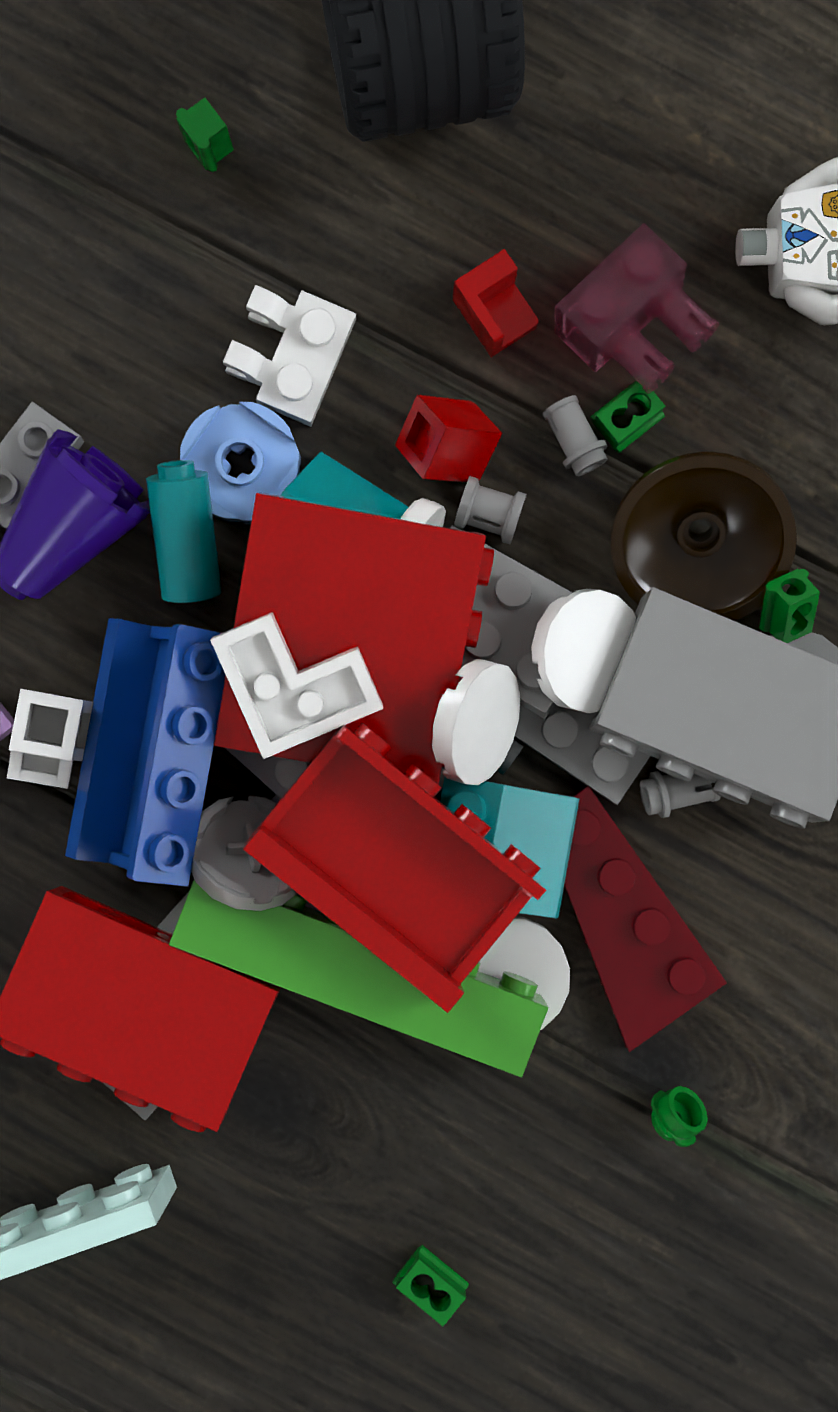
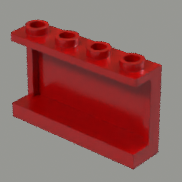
M361 723L355 731L347 725H343L337 729L246 841L243 850L444 1011L449 1013L464 994L461 983L531 897L539 900L545 893L546 889L534 878L541 868L514 845L510 844L503 853L484 838L491 827L463 804L455 812H452L436 799L435 796L442 787L413 763L403 772L388 760L385 755L392 746L364 723Z
M59 886L46 891L0 996V1038H2L0 1045L4 1049L23 1057H35L37 1053L58 1063L57 1070L71 1079L91 1082L94 1078L115 1088L114 1095L128 1104L148 1107L149 1103L172 1112L171 1119L183 1128L195 1132H204L208 1128L217 1132L227 1114L231 1100L281 987L169 945L172 933L64 886Z

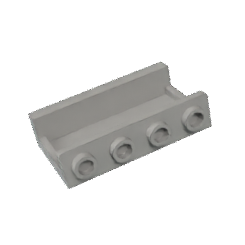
M652 587L639 602L635 612L637 620L598 715L593 718L589 730L602 735L599 744L609 750L629 757H634L636 750L659 759L656 765L657 769L679 779L691 781L693 774L715 782L713 792L728 800L748 805L750 798L765 803L772 806L769 814L771 817L788 825L805 829L807 822L830 821L838 800V664Z

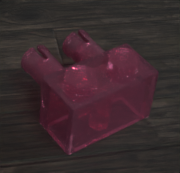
M645 223L555 305V333L595 373L611 358H614L643 387L647 394L658 388L656 381L659 380L663 383L676 365L672 360H668L640 331L652 319L657 317L693 353L701 347L702 344L699 342L701 339L706 342L714 334L719 326V322L710 317L682 290L687 263Z

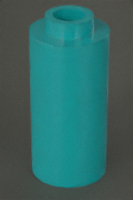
M190 460L160 463L157 465L158 474L147 477L146 483L162 599L167 602L188 603L216 597L221 594L222 590L208 473L202 470H195L194 461Z

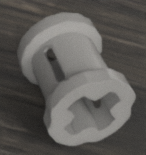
M469 476L457 511L454 527L463 529L466 525L501 535L502 542L511 545L527 494L518 491L512 496L480 486L478 478Z

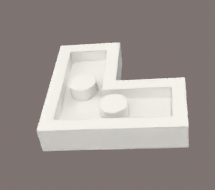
M273 612L216 635L210 640L263 759L383 709V703L358 646L298 671Z

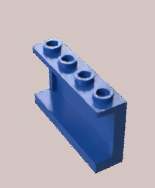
M108 618L65 856L75 860L110 863L126 869L127 877L137 882L179 886L189 885L226 676L210 641L212 637L221 633L182 624H175L172 627H160Z

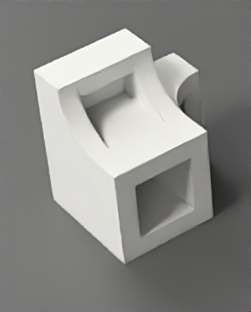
M20 689L9 745L10 760L7 778L68 789L73 761L83 760L93 702Z

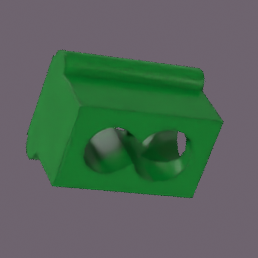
M204 97L188 110L184 108L178 109L176 120L185 144L206 171L214 172L218 168L217 162L231 153L234 148L227 125Z
M644 379L639 382L636 380L591 415L590 419L613 449L620 453L665 417L663 413L665 405ZM637 402L643 406L644 415H633L628 423V427L618 428L613 425L611 417L624 415L628 408L627 403Z
M796 569L767 582L759 625L761 631H769L774 638L785 643L792 642L812 632L820 591L808 579L809 572L807 570ZM785 584H789V589L784 592L782 587Z
M421 1245L392 1282L396 1285V1289L442 1327L466 1299L465 1290L469 1285L464 1278L424 1245ZM420 1274H426L433 1279L434 1290H443L448 1295L443 1298H436L431 1294L428 1284L418 1285L413 1278Z

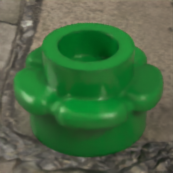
M678 1086L674 1089H669L666 1093L662 1090L658 1091L651 1100V1108L653 1110L651 1120L655 1131L663 1139L674 1141L677 1146L688 1147L694 1144L696 1141L695 1135L705 1129L708 1121L706 1108L698 1095L689 1088Z

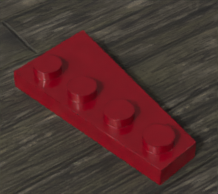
M585 786L570 796L580 798L564 888L595 964L606 998L617 1021L625 1047L631 1052L727 984V982L591 788Z

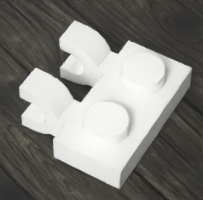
M255 285L246 309L250 311L248 319L283 333V336L272 361L266 359L252 348L232 340L223 360V364L227 366L225 371L227 374L261 387L256 397L257 404L311 427L355 324L356 313L301 290L296 305L293 306L275 293Z

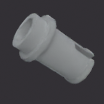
M576 395L566 397L554 403L542 413L545 420L550 424L567 457L563 461L566 469L572 468L576 476H581L593 471L608 460L604 453L608 446L605 440H597L579 405Z
M659 771L650 772L649 779L640 781V794L645 811L648 815L658 814L661 818L669 817L671 810L708 801L714 802L721 798V796L713 792L711 783L715 782L693 774L691 781H686L669 774L662 776Z

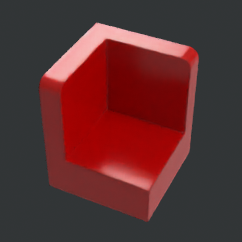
M505 248L455 280L453 288L454 303L491 358L536 329L538 325L537 316L515 285L518 268Z
M417 394L395 446L423 479L467 482L469 476L478 478V480L481 479L502 436V432L472 401Z

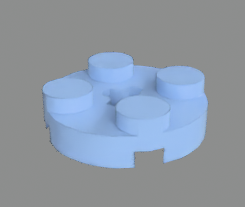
M239 402L240 405L230 404L222 408L218 405L203 412L190 425L180 447V460L194 461L195 470H202L208 473L212 514L214 517L227 522L251 524L256 493L262 492L280 496L284 489L299 475L301 456L290 428L274 411L254 402ZM248 448L254 452L251 462L255 469L251 474L241 473L237 478L228 475L231 465L226 460V457L231 451L241 454Z

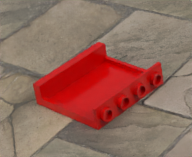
M259 492L256 493L234 628L273 612L298 671L358 646L383 703V709L346 725L355 731L361 723H364L392 746L385 757L399 769L405 772L413 763L439 784L441 771L445 766L436 762L432 749L433 723L442 695L447 688L455 690L463 678L456 676L462 666L465 646L476 648L482 622V611L473 610L472 608L477 585L488 586L494 559V549L484 547L486 535L478 532L461 531ZM225 676L214 746L261 754L231 685ZM338 728L272 756L310 763Z

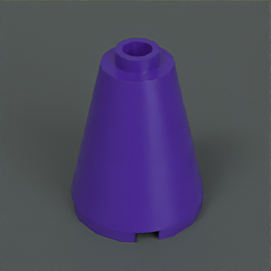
M57 429L50 439L46 441L0 542V587L9 595L19 600H24L27 596L41 599L146 519L150 513L149 500L141 503L137 500L138 496L143 492V488L122 467L94 446H91L86 454L72 447L71 444L77 436L67 431Z

